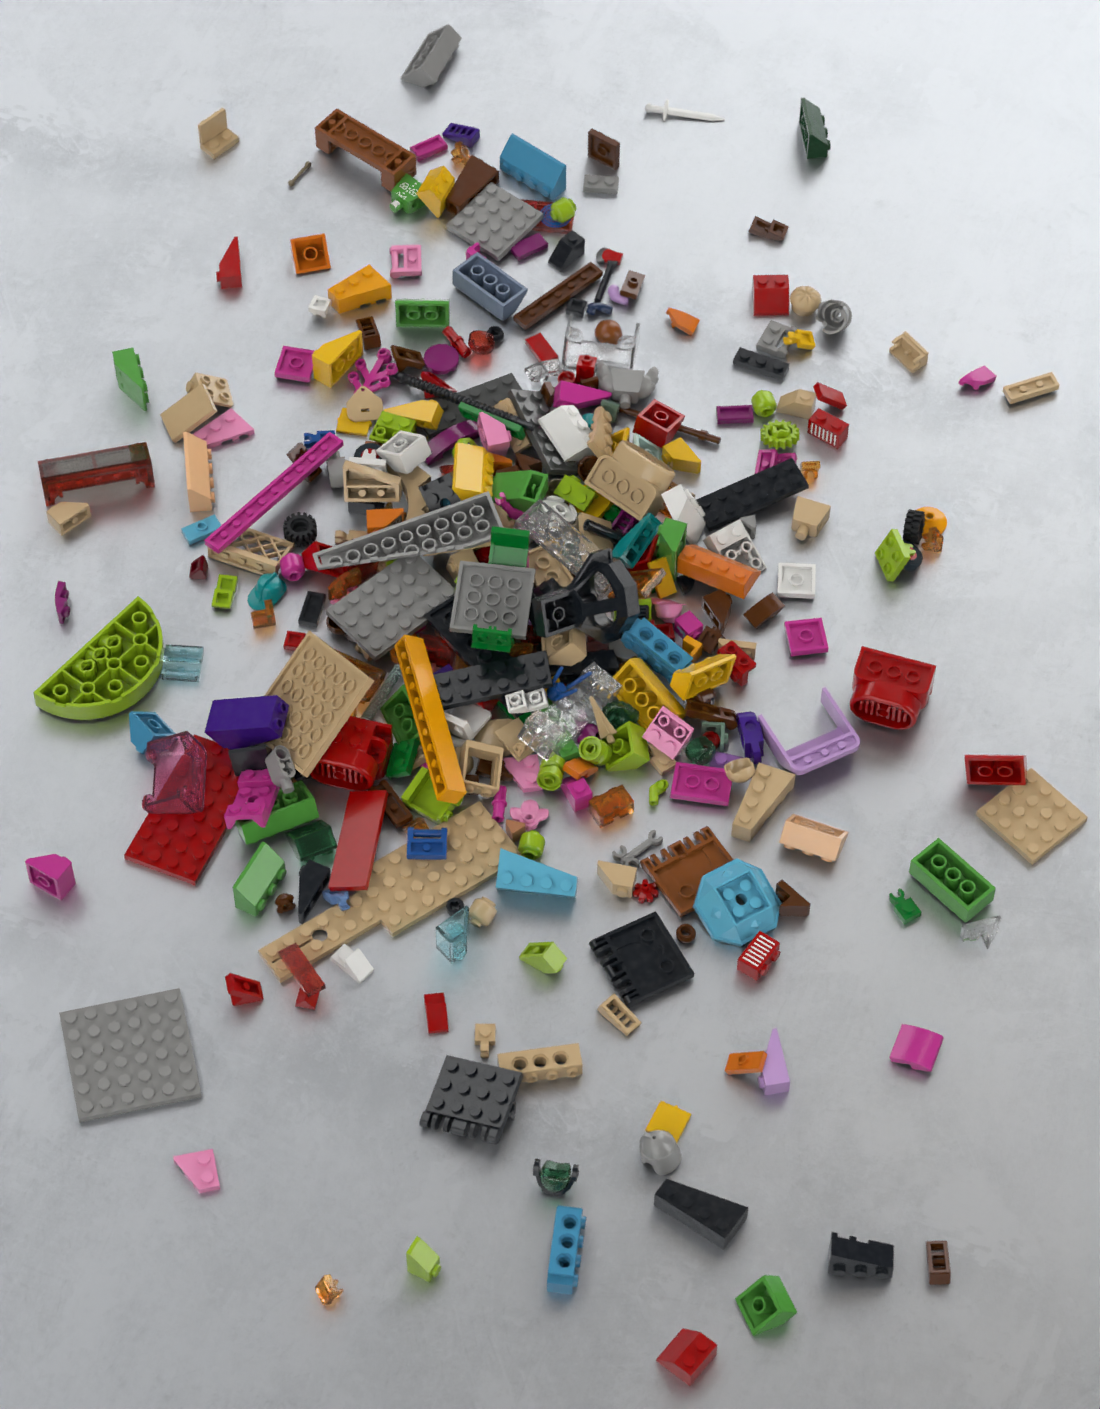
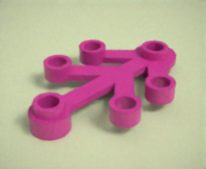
M381 348L378 351V359L370 373L366 368L367 365L364 359L355 361L357 370L361 372L365 379L363 386L372 392L390 386L391 381L388 376L398 372L397 365L390 363L393 357L390 350L386 348ZM383 364H388L386 370L379 372ZM353 371L347 377L349 382L353 383L356 389L355 393L362 385L359 382L358 373Z

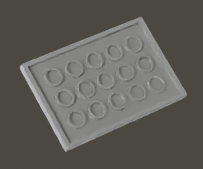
M420 556L399 558L328 608L326 615L374 661H377L395 648L394 645L404 634L411 636L428 624L424 614L454 596L455 588Z

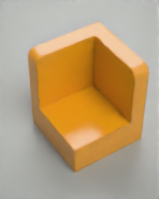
M686 635L683 639L682 649L693 657L691 662L696 663L702 655L703 643Z

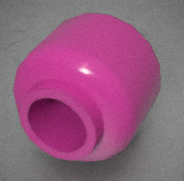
M288 553L281 558L280 569L285 579L297 581L305 574L303 558L299 554Z

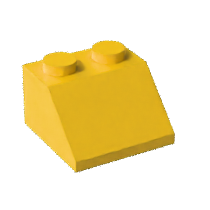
M445 166L430 170L416 193L437 218H440L446 208V197L455 181L454 176Z

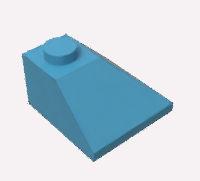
M131 711L129 713L130 738L139 753L155 754L178 738V735L156 712Z

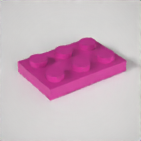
M676 762L670 798L728 806L732 781L727 778L724 768Z

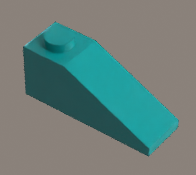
M648 513L617 543L612 551V557L621 560L626 568L633 569L657 534L659 525L662 523L652 513Z

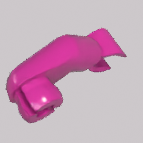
M503 492L499 493L502 499L495 497L496 505H501L509 518L518 521L521 525L528 524V514L513 508L506 501V496Z

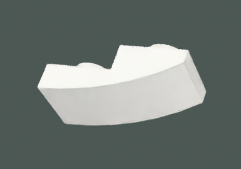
M544 688L528 693L521 690L505 695L509 713L532 712L549 707Z

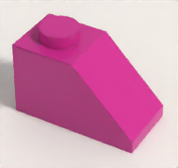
M572 776L562 779L560 787L574 812L592 806L593 793L583 777L578 780Z

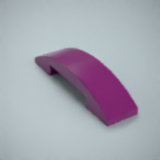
M472 420L460 422L431 439L428 445L432 454L424 462L430 466L442 459L443 453L453 448L460 438H471L473 440L479 438L477 422Z

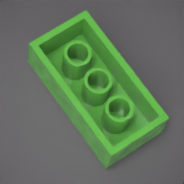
M937 838L910 862L909 873L965 923L994 900L996 887L940 838Z

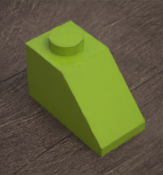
M554 942L529 943L519 956L520 960L543 973L559 972L568 959Z
M416 1236L406 1252L407 1271L430 1283L433 1276L437 1277L441 1270L440 1256L420 1237Z

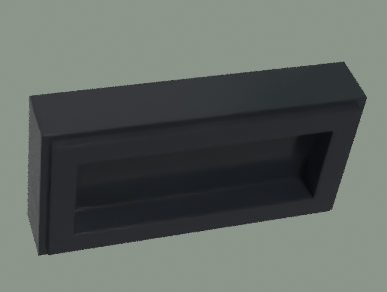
M312 591L307 592L298 620L300 625L317 628L325 604L326 594Z

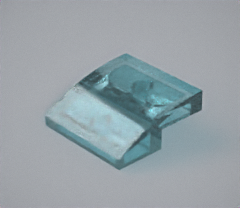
M166 644L161 680L199 682L204 647Z

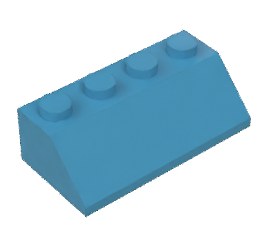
M512 133L500 155V169L513 176L516 180L528 185L531 189L538 191L544 197L554 200L566 189V165Z

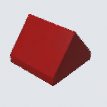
M311 984L300 987L295 1006L315 1010L320 991Z

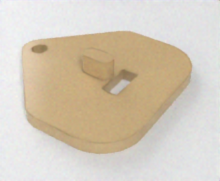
M361 386L346 403L347 416L353 422L378 420L383 411L382 399L365 386ZM366 409H369V412H361V410L366 411Z

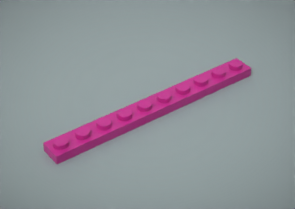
M331 432L326 434L204 540L205 545L216 553H221L344 445L343 440Z

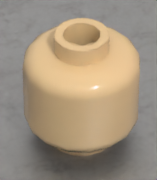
M485 897L475 899L467 912L471 919L469 922L478 928L481 925L489 926L497 913L496 904Z

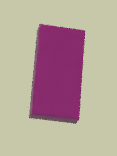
M536 233L519 241L511 248L510 252L520 261L548 248V243L540 233Z
M752 405L716 406L717 424L754 423Z

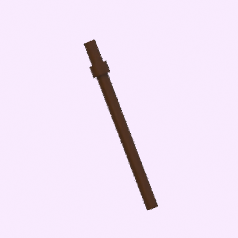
M620 407L619 412L636 418L641 412L632 408L622 409ZM680 425L678 429L679 432L698 437V440L704 442L706 440L716 444L721 442V437L709 434L706 430H697L684 425Z

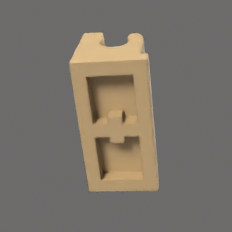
M906 331L892 341L895 345L889 348V352L911 373L927 365L929 353Z

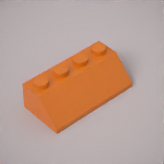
M695 544L685 545L677 557L678 573L742 599L746 597L761 574L760 570Z

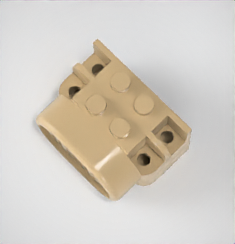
M622 440L612 456L602 455L597 459L584 483L640 521L648 513H652L656 517L660 509H665L666 506L663 504L664 499L661 494L667 491L675 477V472L646 450L631 442Z

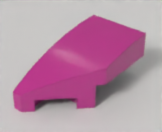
M984 365L966 374L959 380L958 384L962 386L969 384L973 389L978 390L980 385L994 382L997 376Z

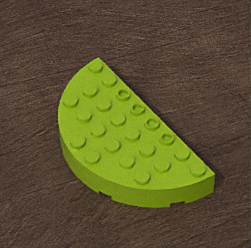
M137 596L33 692L36 706L59 717L90 720L117 714L140 701L156 683L164 663L165 650L159 620H157L151 607Z

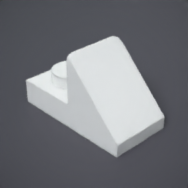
M343 944L331 956V961L360 984L374 971V968L359 948L353 951Z

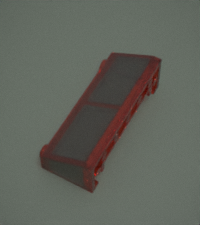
M146 442L38 461L46 506L55 505V499L58 496L63 498L62 492L131 479H135L136 484L143 482L146 488L155 487L152 463Z

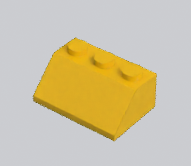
M718 654L713 657H707L701 662L693 663L684 669H678L672 675L670 687L685 701L708 688L713 689L723 685L729 680L736 656L735 654Z

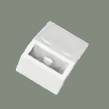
M740 519L714 532L703 540L707 549L760 571L767 568Z

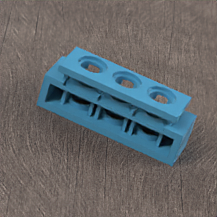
M637 618L630 630L623 633L620 640L627 649H631L639 658L647 662L656 673L664 676L668 683H671L672 675L676 670L684 669L693 664L691 662L693 660L692 656L645 618L642 620Z
M557 1206L548 1267L547 1292L572 1295L573 1287L578 1286L579 1274H575L576 1267L580 1268L581 1255H578V1248H583L584 1236L580 1235L581 1229H585L586 1216H583V1208Z

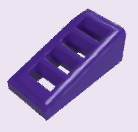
M450 123L442 133V136L472 148L480 138V129Z

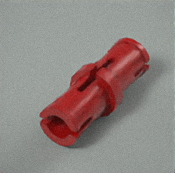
M447 326L442 333L450 341V345L460 353L462 358L470 356L472 351L464 343L462 336H459L452 326Z

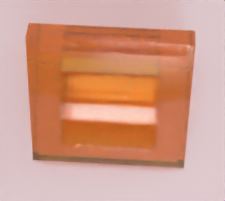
M417 817L402 828L406 834L408 827L429 829L423 817Z

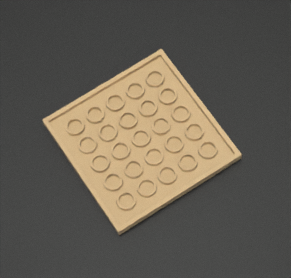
M308 631L264 695H278L289 705L282 737L264 743L272 750L278 745L286 747L291 755L295 769L305 777H308L374 680L317 635Z

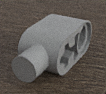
M339 451L326 460L331 489L344 487L343 465L345 457H340Z
M278 745L266 757L265 763L273 784L281 787L284 794H288L294 791L291 779L296 774V770L288 749Z

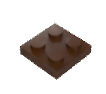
M592 128L588 132V157L616 171L620 164V142Z

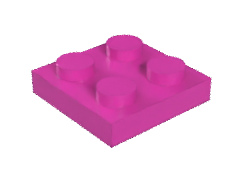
M283 346L274 372L275 377L310 383L313 374L312 354L314 350Z
M822 617L784 622L791 656L828 652L829 647Z

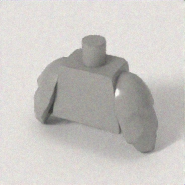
M600 362L597 364V371L595 373L599 379V388L603 391L612 392V401L620 402L622 409H628L631 404L638 403L639 398H647L653 393L655 385L659 380L658 368L656 367L649 369L645 375V371L611 368L609 371L607 365Z

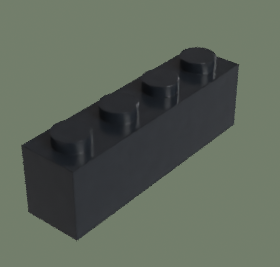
M602 649L599 651H586L587 656L573 666L550 665V671L553 677L559 668L563 666V670L558 678L561 683L570 684L589 671L592 674L581 682L611 679L618 672L619 665L614 649Z

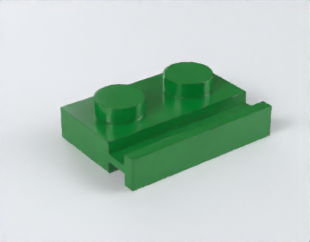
M417 739L400 741V744L394 743L385 774L388 779L411 775L420 743Z

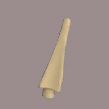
M590 696L589 700L597 722L600 740L606 738L609 745L615 743L613 735L617 731L603 714L594 697Z

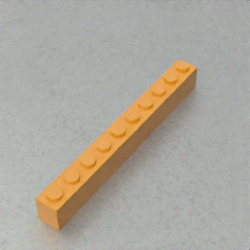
M404 634L394 647L437 801L457 804L467 791L423 638Z

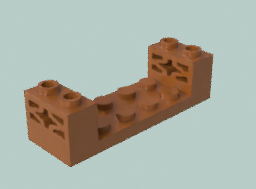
M337 108L315 127L317 148L330 154L337 147H340L381 172V186L389 191H392L405 174H409L412 177L417 174L415 154Z

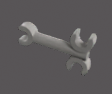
M652 830L648 834V839L632 851L627 853L626 847L621 845L620 851L622 854H617L613 851L612 857L614 860L620 861L622 865H635L639 868L640 862L635 857L650 846L661 845L663 837L654 839L656 831Z

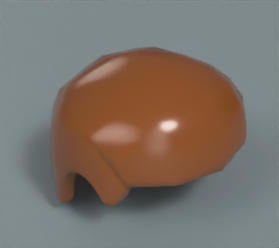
M603 320L598 323L594 330L595 338L602 345L609 343L611 346H615L623 338L622 329L614 320Z

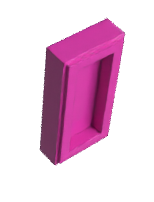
M438 134L411 146L410 152L416 155V160L419 162L447 150L448 145Z

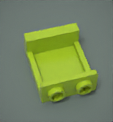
M423 766L401 796V800L406 807L438 825L444 821L448 822V819L453 815L452 811L454 808L460 806L463 798L457 804L437 801L429 770Z

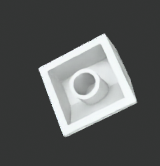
M401 430L376 450V453L382 459H385L386 463L394 471L404 474L411 473L416 466L423 463L432 454L424 435Z

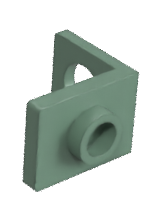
M702 722L701 735L710 731L706 729L707 727H715L716 729L712 732L720 736V752L724 753V744H728V733H725V723Z

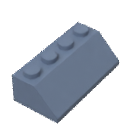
M478 252L453 269L452 285L501 321L506 320L516 312L528 292V288Z

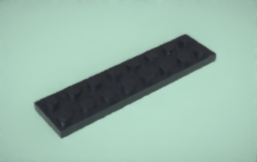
M454 596L424 614L427 622L468 667L512 658L508 652L471 648L472 634L450 632ZM505 697L498 698L508 710ZM511 713V714L514 716L515 719H517L518 717H520V716L523 715L524 713Z

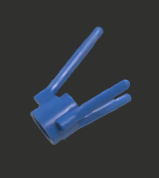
M561 666L552 679L553 687L547 689V696L550 700L558 702L560 699L577 692L576 688L570 691L567 690L586 679L592 672L589 671L565 686L561 682L555 683L563 670V666Z

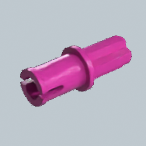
M502 785L499 786V791L495 794L492 801V819H495L497 823L504 821V812L507 807V788Z

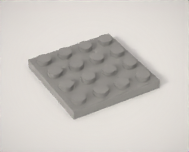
M490 182L446 224V229L471 245L478 242L481 251L500 261L514 245L523 239L544 218V215L539 210Z
M460 561L450 632L472 634L473 624H477L478 628L488 629L489 626H492L493 629L495 626L497 630L508 631V628H511L512 638L526 640L536 569Z

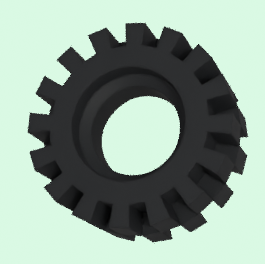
M908 510L903 530L904 541L919 545L922 539L925 512Z
M297 512L296 516L293 513L291 518L288 516L284 520L283 531L284 538L287 541L294 543V545L296 544L297 547H300L301 544H303V547H306V543L311 545L312 541L316 540V521L314 518L312 519L310 514L307 517V513L304 512L301 515L300 512ZM297 527L307 528L306 531L301 533L293 531Z

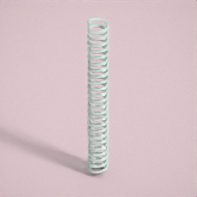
M394 665V668H392L389 676H387V679H385L361 718H369L370 720L374 718L373 716H375V713H377V710L385 701L384 699L387 698L386 696H388V693L396 685L395 682H397V679L402 674L398 671H401L400 665Z

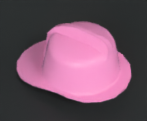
M651 598L657 617L661 618L665 623H674L675 619L681 616L682 606L686 605L668 599Z

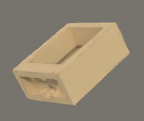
M472 740L464 742L461 746L459 767L467 793L480 794L485 798L495 796L500 786L504 748ZM468 756L492 761L490 785L465 780Z

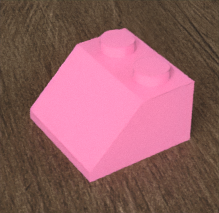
M480 412L477 429L482 447L487 452L501 456L506 455L510 447V441H512L510 431L506 430L505 424L484 412Z

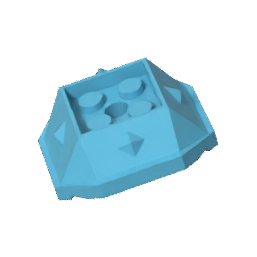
M737 858L702 876L693 903L696 913L713 941L740 947L751 942L759 931L766 934L777 927L779 907L781 905V901L762 869ZM736 898H741L744 905H739L736 902Z

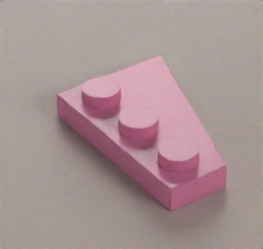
M231 408L192 435L206 441L207 449L221 445L224 441L230 439L234 441L239 439V436L245 434L249 436L255 434L254 428Z

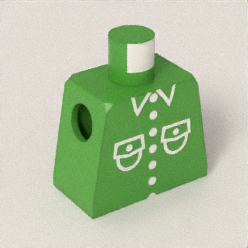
M405 174L391 191L392 203L389 205L390 209L394 213L402 209L406 213L411 214L425 206L423 201L416 195L422 183L409 174Z

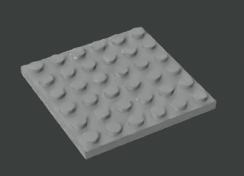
M180 988L59 1012L79 1123L202 1097Z

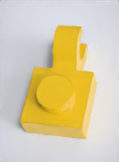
M797 329L795 332L789 331L787 333L788 337H783L785 345L796 343L797 348L812 350L816 346L812 331Z

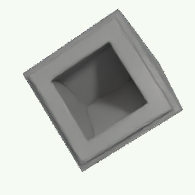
M755 515L741 517L740 520L750 538L754 539L756 534Z

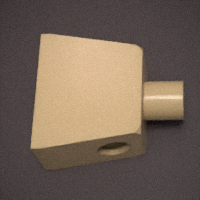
M797 496L791 528L796 532V538L805 540L807 535L817 537L829 520L831 506Z

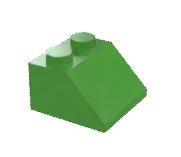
M763 1275L735 1298L753 1335H758L783 1325L798 1313L780 1276Z

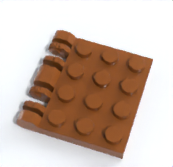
M708 826L700 829V833L698 831L693 833L694 839L698 843L697 845H694L690 838L686 836L683 838V843L679 840L667 847L668 852L665 848L660 850L661 857L665 862L661 863L655 854L650 855V859L646 857L640 861L642 869L651 877L680 918L695 910L693 903L702 876L733 860Z

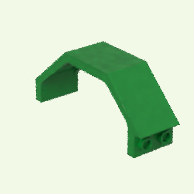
M492 526L488 564L526 568L530 531ZM473 624L471 648L502 652L511 651L515 643V638H512L511 628H508V631L497 630L495 626L493 629L492 626L486 629L478 628L477 624Z

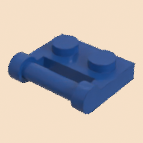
M408 827L407 859L446 860L447 828L438 830ZM414 837H441V839H427Z

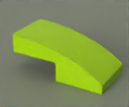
M219 574L217 587L214 590L212 607L231 609L238 583L237 576Z

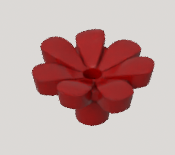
M643 879L642 884H635L633 897H639L638 902L640 904H643L645 899L648 903L654 901L653 897L659 896V892L656 890L657 885L654 882L649 884L647 879Z

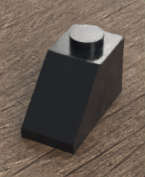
M571 230L559 240L548 263L561 272L585 253V239Z

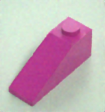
M561 380L555 387L553 407L574 405L577 409L599 405L603 399L608 400L612 392Z

